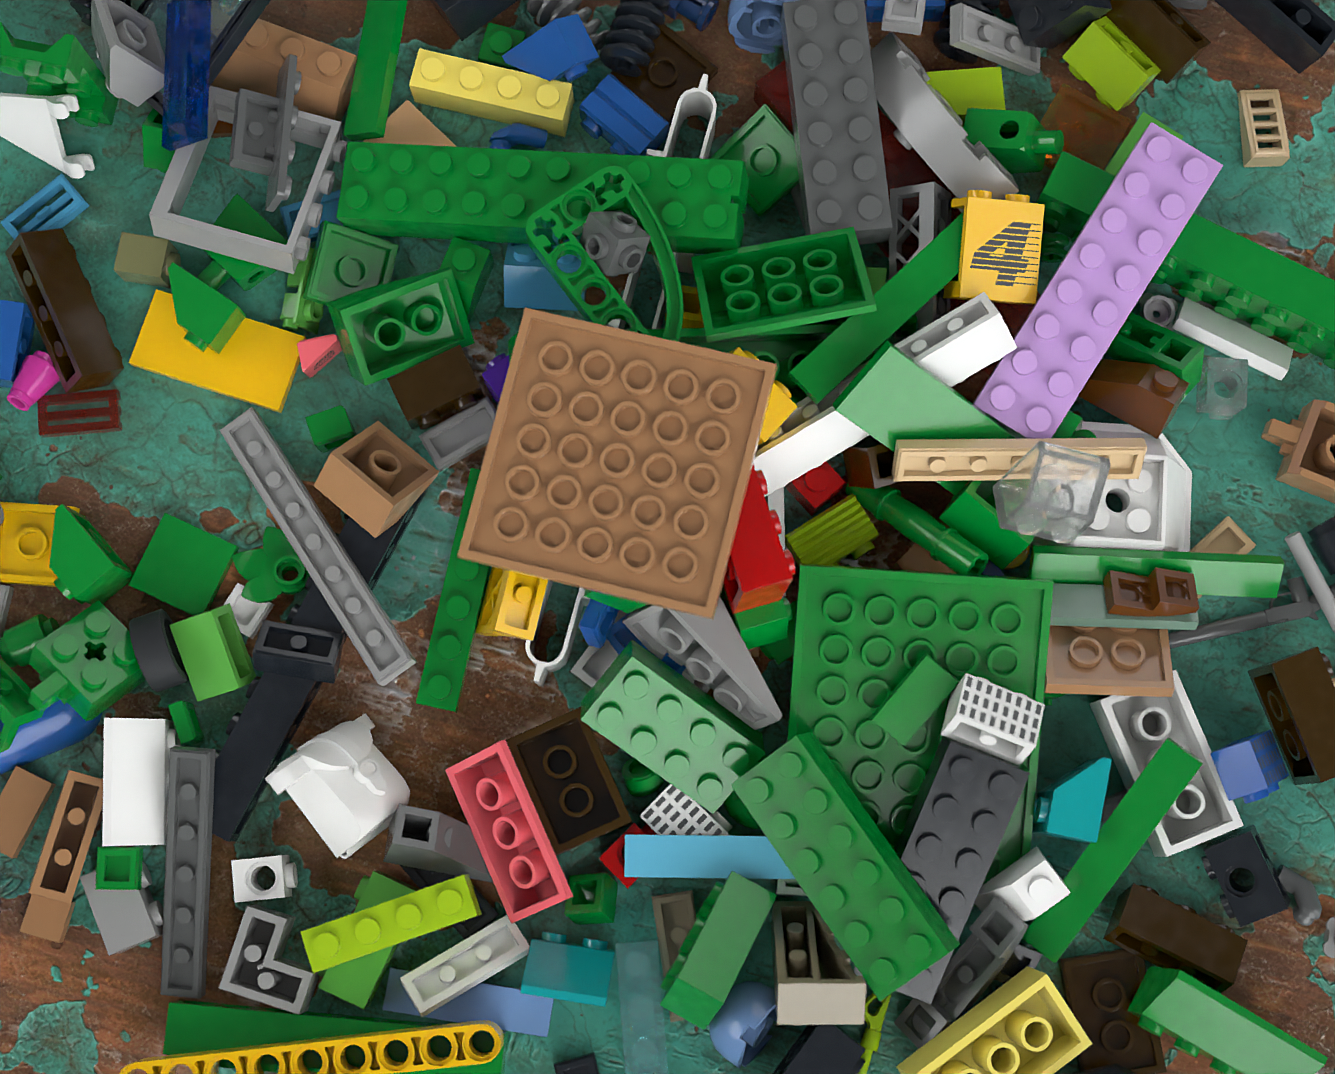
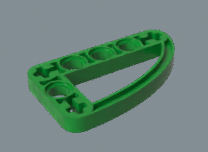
M607 166L600 169L534 212L526 222V240L530 248L587 322L607 326L614 319H622L629 324L630 331L650 336L575 238L583 232L588 215L583 218H575L567 211V207L571 202L580 200L590 206V212L614 211L625 205L632 217L636 219L637 225L651 236L648 246L660 275L666 304V325L662 338L676 342L680 341L683 323V295L676 261L656 214L638 185L625 169L619 166ZM610 181L615 185L620 182V192L616 194L611 189L604 193L605 183ZM601 195V206L598 205L596 197ZM542 225L545 229L553 227L552 239L557 245L553 250L551 242L545 235L542 234L537 237V226ZM564 255H574L580 260L581 266L573 273H566L558 268L557 262ZM589 287H598L604 291L606 297L601 304L589 305L581 297L583 291Z

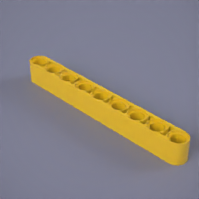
M479 1020L148 1057L128 1064L119 1074H134L136 1069H142L147 1074H176L179 1064L187 1065L193 1074H219L218 1066L222 1059H227L235 1065L236 1074H265L261 1068V1059L265 1054L272 1055L278 1060V1074H396L490 1062L501 1051L504 1044V1035L498 1024L489 1020ZM484 1030L493 1036L495 1043L492 1051L482 1053L475 1049L472 1038L476 1031ZM443 1035L448 1038L452 1046L449 1056L443 1058L433 1054L430 1048V1041L433 1036ZM400 1040L406 1044L409 1051L406 1061L396 1062L391 1059L388 1054L390 1041ZM349 1045H358L364 1050L366 1058L363 1066L354 1067L348 1063L345 1053ZM308 1049L317 1051L322 1057V1067L318 1072L310 1071L304 1065L303 1055Z

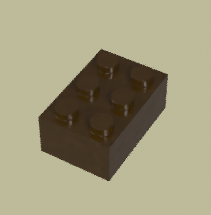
M1317 646L1249 670L1248 674L1294 784L1322 783L1335 778V686L1331 679L1333 668L1328 657L1324 653H1320Z
M581 707L506 740L556 856L632 822L591 727L580 720Z

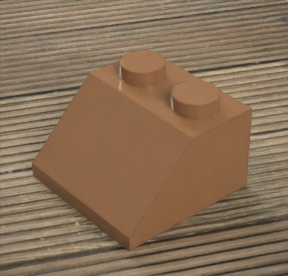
M377 421L330 453L314 487L376 538L400 520L437 477L439 471L381 422Z

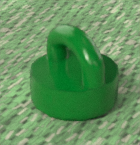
M634 757L630 758L621 770L628 792L634 797H644L654 793L663 785L665 780Z

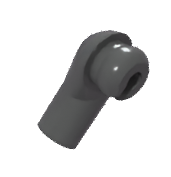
M1280 865L1276 870L1285 890L1294 895L1297 906L1293 909V918L1301 925H1312L1314 919H1319L1322 913V905L1315 886L1311 881L1284 865Z

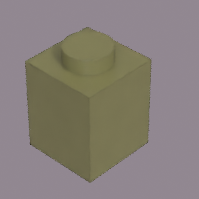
M121 232L114 271L124 281L170 288L168 267L172 262L178 266L181 265L180 254L168 239Z

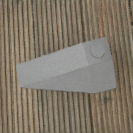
M720 596L714 620L648 604L632 611L622 621L651 653L661 660L668 653L671 659L679 665L686 667L682 676L692 683L695 679L705 683L714 690L713 696L718 703L754 730L778 722L783 716Z

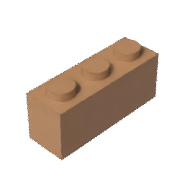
M67 770L28 889L30 894L71 904L103 806V779Z

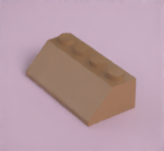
M210 1L201 23L218 37L236 10ZM258 18L211 84V86L236 93L242 88L276 97L278 72L289 54L296 55V71L302 73L299 91L297 95H294L293 105L298 106L300 111L341 122L350 101L357 57L355 54ZM195 37L189 77L209 50Z

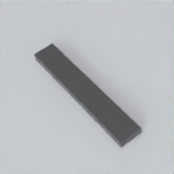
M183 746L170 748L160 995L201 999L206 994L215 749Z

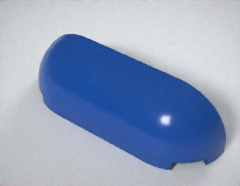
M61 700L57 701L45 709L41 718L19 726L10 749L0 753V775L13 770L16 766L26 765L84 740L95 730L100 722L102 713L93 720L85 721L68 703L64 704ZM0 720V732H1L2 729H3L4 723Z

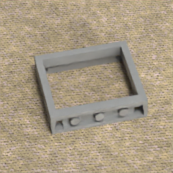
M210 86L190 114L149 213L153 234L168 240L294 274L299 260L305 261L311 243V239L308 238L311 227L317 228L323 212V205L320 204L324 194L330 195L335 180L334 165L336 161L341 163L345 156L347 141L342 140L341 122L298 111L297 122L294 129L291 130L290 140L321 148L322 152L286 245L180 216L217 121L221 120L233 124L237 93Z

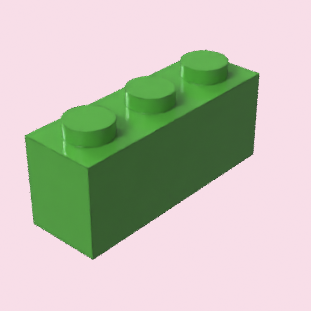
M379 870L373 871L371 877L363 876L356 889L354 898L358 899L359 902L354 913L420 889ZM399 943L319 971L318 975L323 977L318 988L362 1009L369 1007Z

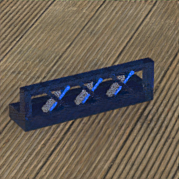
M171 0L167 4L162 147L168 151H173L208 138L212 0Z

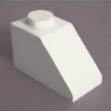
M1036 846L981 886L974 903L983 912L992 899L998 897L1024 922L1037 918L1070 894V891Z

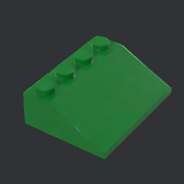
M854 227L691 257L707 343L877 311Z

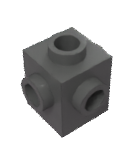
M622 210L589 212L579 243L604 275L616 277L619 274L637 273L639 271L651 236L637 225L636 219L625 214Z

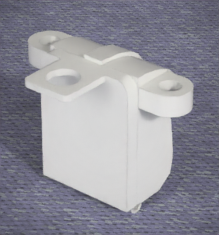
M366 713L354 721L343 722L327 732L318 734L297 748L298 752L281 762L265 778L277 795L284 790L289 793L336 858L339 856L343 859L348 858L389 827L398 804L408 805L410 789L404 778L372 743L373 739L370 731L375 725Z

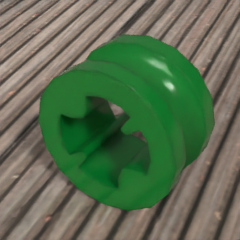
M1056 233L1042 234L1040 262H1062L1068 253L1064 250V247L1068 246L1069 238Z

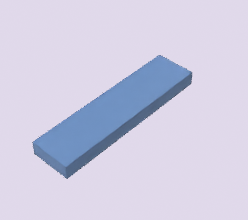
M390 968L383 1010L420 1016L400 980L402 976L413 970ZM481 982L424 1017L458 1023L489 1020L498 1024L505 1031L548 1037L554 999L520 993L521 988Z

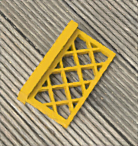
M492 567L475 633L484 636H505L533 640L548 580Z

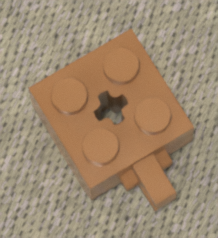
M1314 399L1302 407L1298 420L1292 419L1287 424L1276 419H1270L1265 424L1260 438L1279 446V454L1284 456L1275 480L1335 504V404L1329 401Z

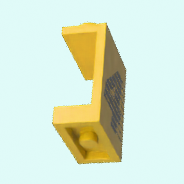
M968 190L967 197L952 199V208L964 209L958 281H950L944 287L943 298L971 300L985 292L991 302L1036 304L1045 204L1030 203V196L1022 194H1005V200L992 199V192L984 190Z

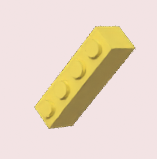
M420 48L409 83L416 103L506 124L521 123L547 130L549 134L562 137L566 135L574 104L573 86L571 83L558 80L548 81L536 75Z

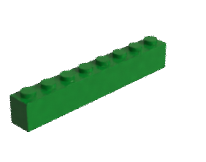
M178 999L169 1002L163 1054L175 1055L443 1024L306 1011L298 1015L280 1008ZM484 1030L476 1031L472 1038L473 1046L479 1052L487 1053L493 1050L495 1041L489 1032ZM502 1030L504 1035L503 1047L499 1054L490 1062L396 1074H504L508 1031ZM436 1035L430 1041V1048L434 1055L443 1058L450 1055L452 1046L448 1038L443 1035ZM400 1040L390 1041L388 1054L391 1059L396 1062L406 1061L409 1053L406 1044ZM349 1045L345 1053L346 1060L354 1067L363 1066L366 1058L364 1050L358 1045ZM308 1049L303 1055V1062L308 1070L313 1072L320 1071L323 1061L317 1051ZM263 1055L261 1059L262 1071L279 1072L278 1060L272 1055ZM222 1059L218 1067L235 1068V1065L227 1059Z

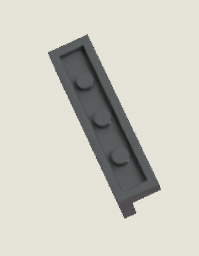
M936 182L890 189V210L893 228L889 236V280L903 268L902 263L905 266L951 224L952 193ZM919 196V209L908 221L902 216L903 199ZM913 232L919 238V248L907 260L902 255V244ZM944 288L915 314L918 318V331L950 312L951 299L943 298ZM900 328L888 341L895 345L909 336L901 337Z

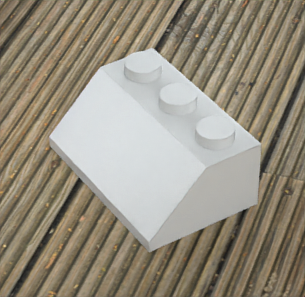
M104 718L102 846L166 845L170 748L181 746L173 721L167 719Z

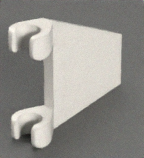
M0 93L1 137L64 172L71 178L80 179L85 176V170L92 171L95 169L94 161L90 154L66 156L57 119L67 118L69 111L76 112L80 110L77 97L74 94L39 96Z

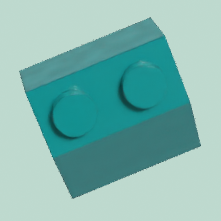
M1102 757L1087 760L1039 791L1038 798L1035 799L1032 833L1078 843H1097L1112 759Z
M542 931L541 938L534 937L531 939L520 993L602 1007L606 1006L615 950L607 949L608 941L583 938L582 945L567 943L566 934Z

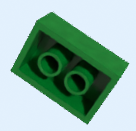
M731 871L724 884L717 880L699 909L695 923L691 930L688 931L678 950L677 958L673 965L670 966L659 987L666 991L660 1006L705 1030L724 1004L777 895L734 871Z

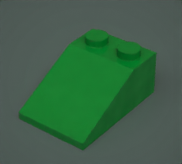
M449 267L364 288L327 302L351 376L364 386L398 374L458 345L464 348L475 343L452 269Z

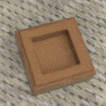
M32 894L19 932L62 943L76 902L72 901L69 904Z

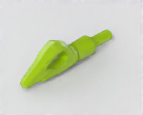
M873 993L865 1000L864 1020L867 1023V1028H865L860 1045L865 1049L861 1056L865 1059V1063L858 1074H867L873 1051H878L882 1034L881 1030L892 993L881 1000V1004L875 1014H871L868 1011V1006L877 996Z

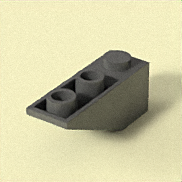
M398 804L389 823L383 862L455 876L469 874L470 879L493 883L469 825L440 812Z

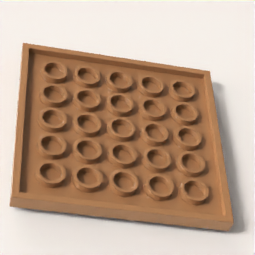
M525 308L458 557L467 561L714 620L777 365Z

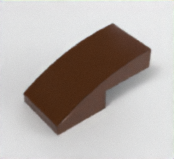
M1155 567L1147 577L1109 570L1103 579L1108 614L1161 617L1196 613L1199 609L1195 578L1192 573Z

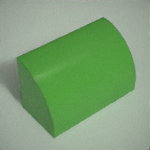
M230 603L169 625L197 702L239 689L251 683L256 677Z

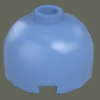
M731 0L728 8V28L730 34L735 38V43L740 48L752 53H774L775 48L773 46L783 44L780 24L783 2L800 0Z
M745 981L734 985L724 1004L709 1023L710 1039L715 1049L737 1068H740L741 1065L744 1067L749 1065L772 1037L767 1034L772 1027L773 1020L777 1022L774 989L755 981Z

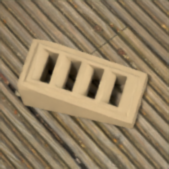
M1279 89L1240 90L1238 92L1243 167L1283 166L1290 158ZM1269 100V107L1251 108L1250 101ZM1270 115V120L1254 121L1253 116ZM1255 129H1271V134H1256ZM1272 142V148L1258 147V143Z

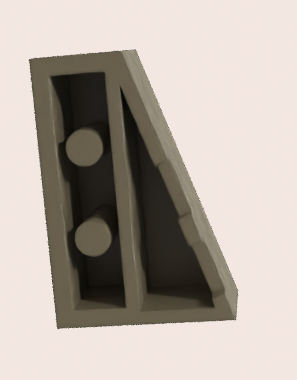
M774 901L771 919V950L777 1025L864 1024L866 982L861 975L857 976L850 966V957L845 950L839 949L834 941V934L811 901Z

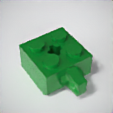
M99 600L34 645L29 664L40 674L39 679L42 682L31 690V697L28 699V702L40 713L61 700L64 704L68 703L85 721H90L146 680L136 659L129 630Z

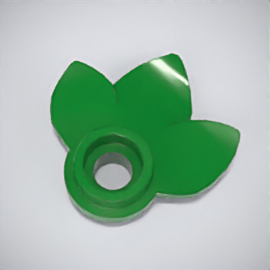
M268 526L265 528L263 549L239 552L232 557L238 573L248 581L241 595L243 598L255 603L271 602L282 593H299L305 589L306 582L310 576L283 531L275 527ZM288 571L298 573L296 579L292 581L285 580L283 576Z

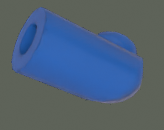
M512 123L493 132L489 140L492 144L490 148L511 149L515 145L523 144L543 149L547 139V130L521 123Z

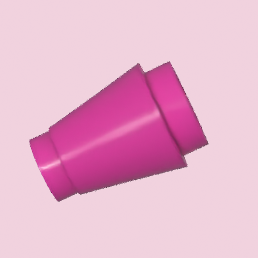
M35 351L33 355L25 357L7 396V400L17 409L28 411L32 405L60 381L48 353Z

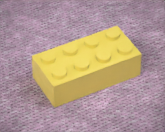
M1027 966L896 1067L900 1074H1054L1092 1045V1042L1049 976Z

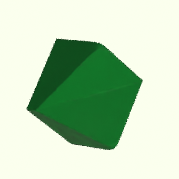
M339 405L305 417L313 443L322 453L337 449L357 435L343 406Z
M606 872L569 875L568 885L573 897L566 899L564 915L577 925L614 923L618 890L617 882Z

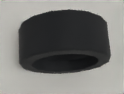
M163 609L133 618L129 622L131 643L139 667L151 689L156 692L186 683L189 679L169 626L173 622Z

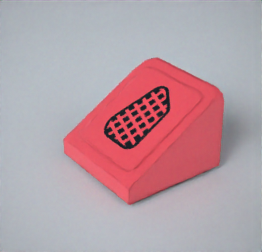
M335 334L301 340L297 343L302 371L309 378L313 377L342 351L339 338Z

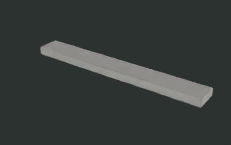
M251 407L219 430L377 683L385 686L417 663L259 413Z

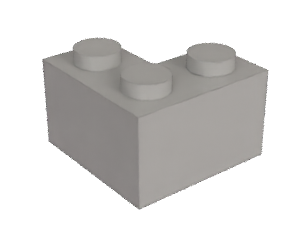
M258 904L247 906L219 989L298 1015L308 1011L319 979L318 972L313 973L311 966L283 958L296 917Z

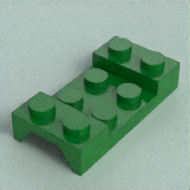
M0 22V71L12 76H23L28 84L25 95L56 96L74 94L77 97L80 110L76 112L69 111V118H74L76 122L89 127H97L99 123L113 124L119 98L115 97L105 85V76L75 35L65 34L54 45L15 39Z

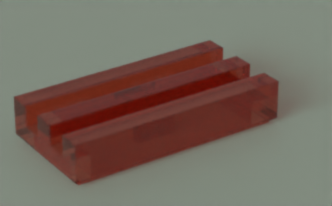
M112 389L43 395L37 401L39 435L46 438L122 431V423L120 422V415L122 414L121 407L119 406V400H121L120 391ZM109 401V407L47 412V406ZM110 416L109 421L48 426V422Z

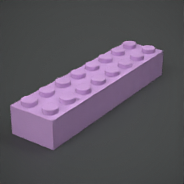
M1151 122L1142 133L1013 338L1017 349L1000 359L973 404L1004 426L1017 439L1052 438L1223 165Z

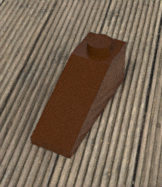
M1101 359L1078 396L1158 439L1174 417L1190 383L1154 364Z

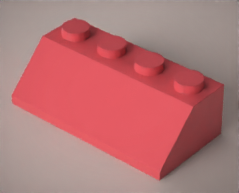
M506 740L499 741L446 769V774L511 924L573 897Z

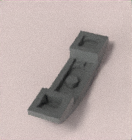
M994 897L969 928L973 933L949 961L931 1004L913 998L894 1021V1024L918 1049L963 1016L979 999L1015 951L1028 925L998 897Z

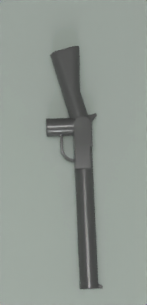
M1303 576L1288 579L1287 584L1290 592L1278 594L1277 597L1290 594L1292 604L1273 608L1275 598H1272L1269 602V609L1199 625L1196 630L1169 632L1170 649L1305 617L1319 620L1315 612L1320 610L1321 607L1314 595L1308 597ZM1334 583V584L1330 585L1329 588H1330V590H1331V592H1332V594H1333V596H1334V598H1335V583Z

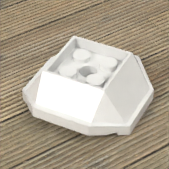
M1082 421L1081 429L1093 432L1096 438H1144L1147 450L1139 479L1037 480L1059 499L1029 546L1031 548L1033 545L1189 552L1192 471L1163 433L1156 439L1129 424ZM1107 494H1114L1121 499L1123 506L1121 512H1114L1107 507L1105 502Z

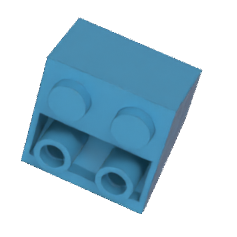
M508 243L504 260V307L578 311L530 248L529 244ZM564 255L558 260L557 266L563 272L573 273L580 268L581 262L574 255ZM586 289L583 291L581 295L584 302L586 298Z

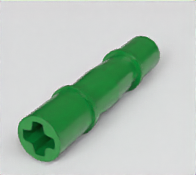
M847 483V496L854 494L860 505L870 511L877 520H885L906 538L929 551L933 560L940 561L957 574L980 575L984 571L988 563V554L959 535L956 529H947L925 510L903 498L901 491L897 488H892L889 485L876 489L849 487Z

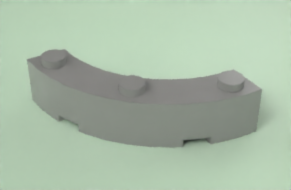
M891 31L871 50L876 99L896 125L897 129L893 134L906 149L910 150L913 147L927 165L955 195L953 199L967 197L968 190L991 191L992 199L1005 200V194H1016L1019 189L1013 176L980 140L974 146L966 138L968 136L967 132L961 126L963 123L962 119L945 98L930 84L926 83L930 78L918 57ZM958 208L961 213L964 212V209Z

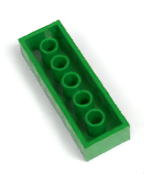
M811 732L794 736L731 784L879 1001L886 998L960 945Z

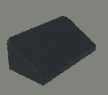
M263 620L252 652L254 668L262 672L335 683L345 635L343 633Z

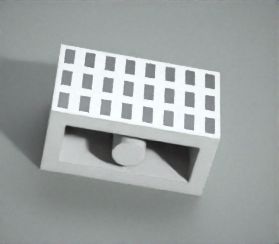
M966 673L950 695L941 735L1020 766L1036 747L1045 705L1030 699L1022 693L1012 692L992 684L985 678L975 677Z
M672 784L639 816L658 835L730 836L728 832L732 828L729 822L717 811L709 815L696 801Z

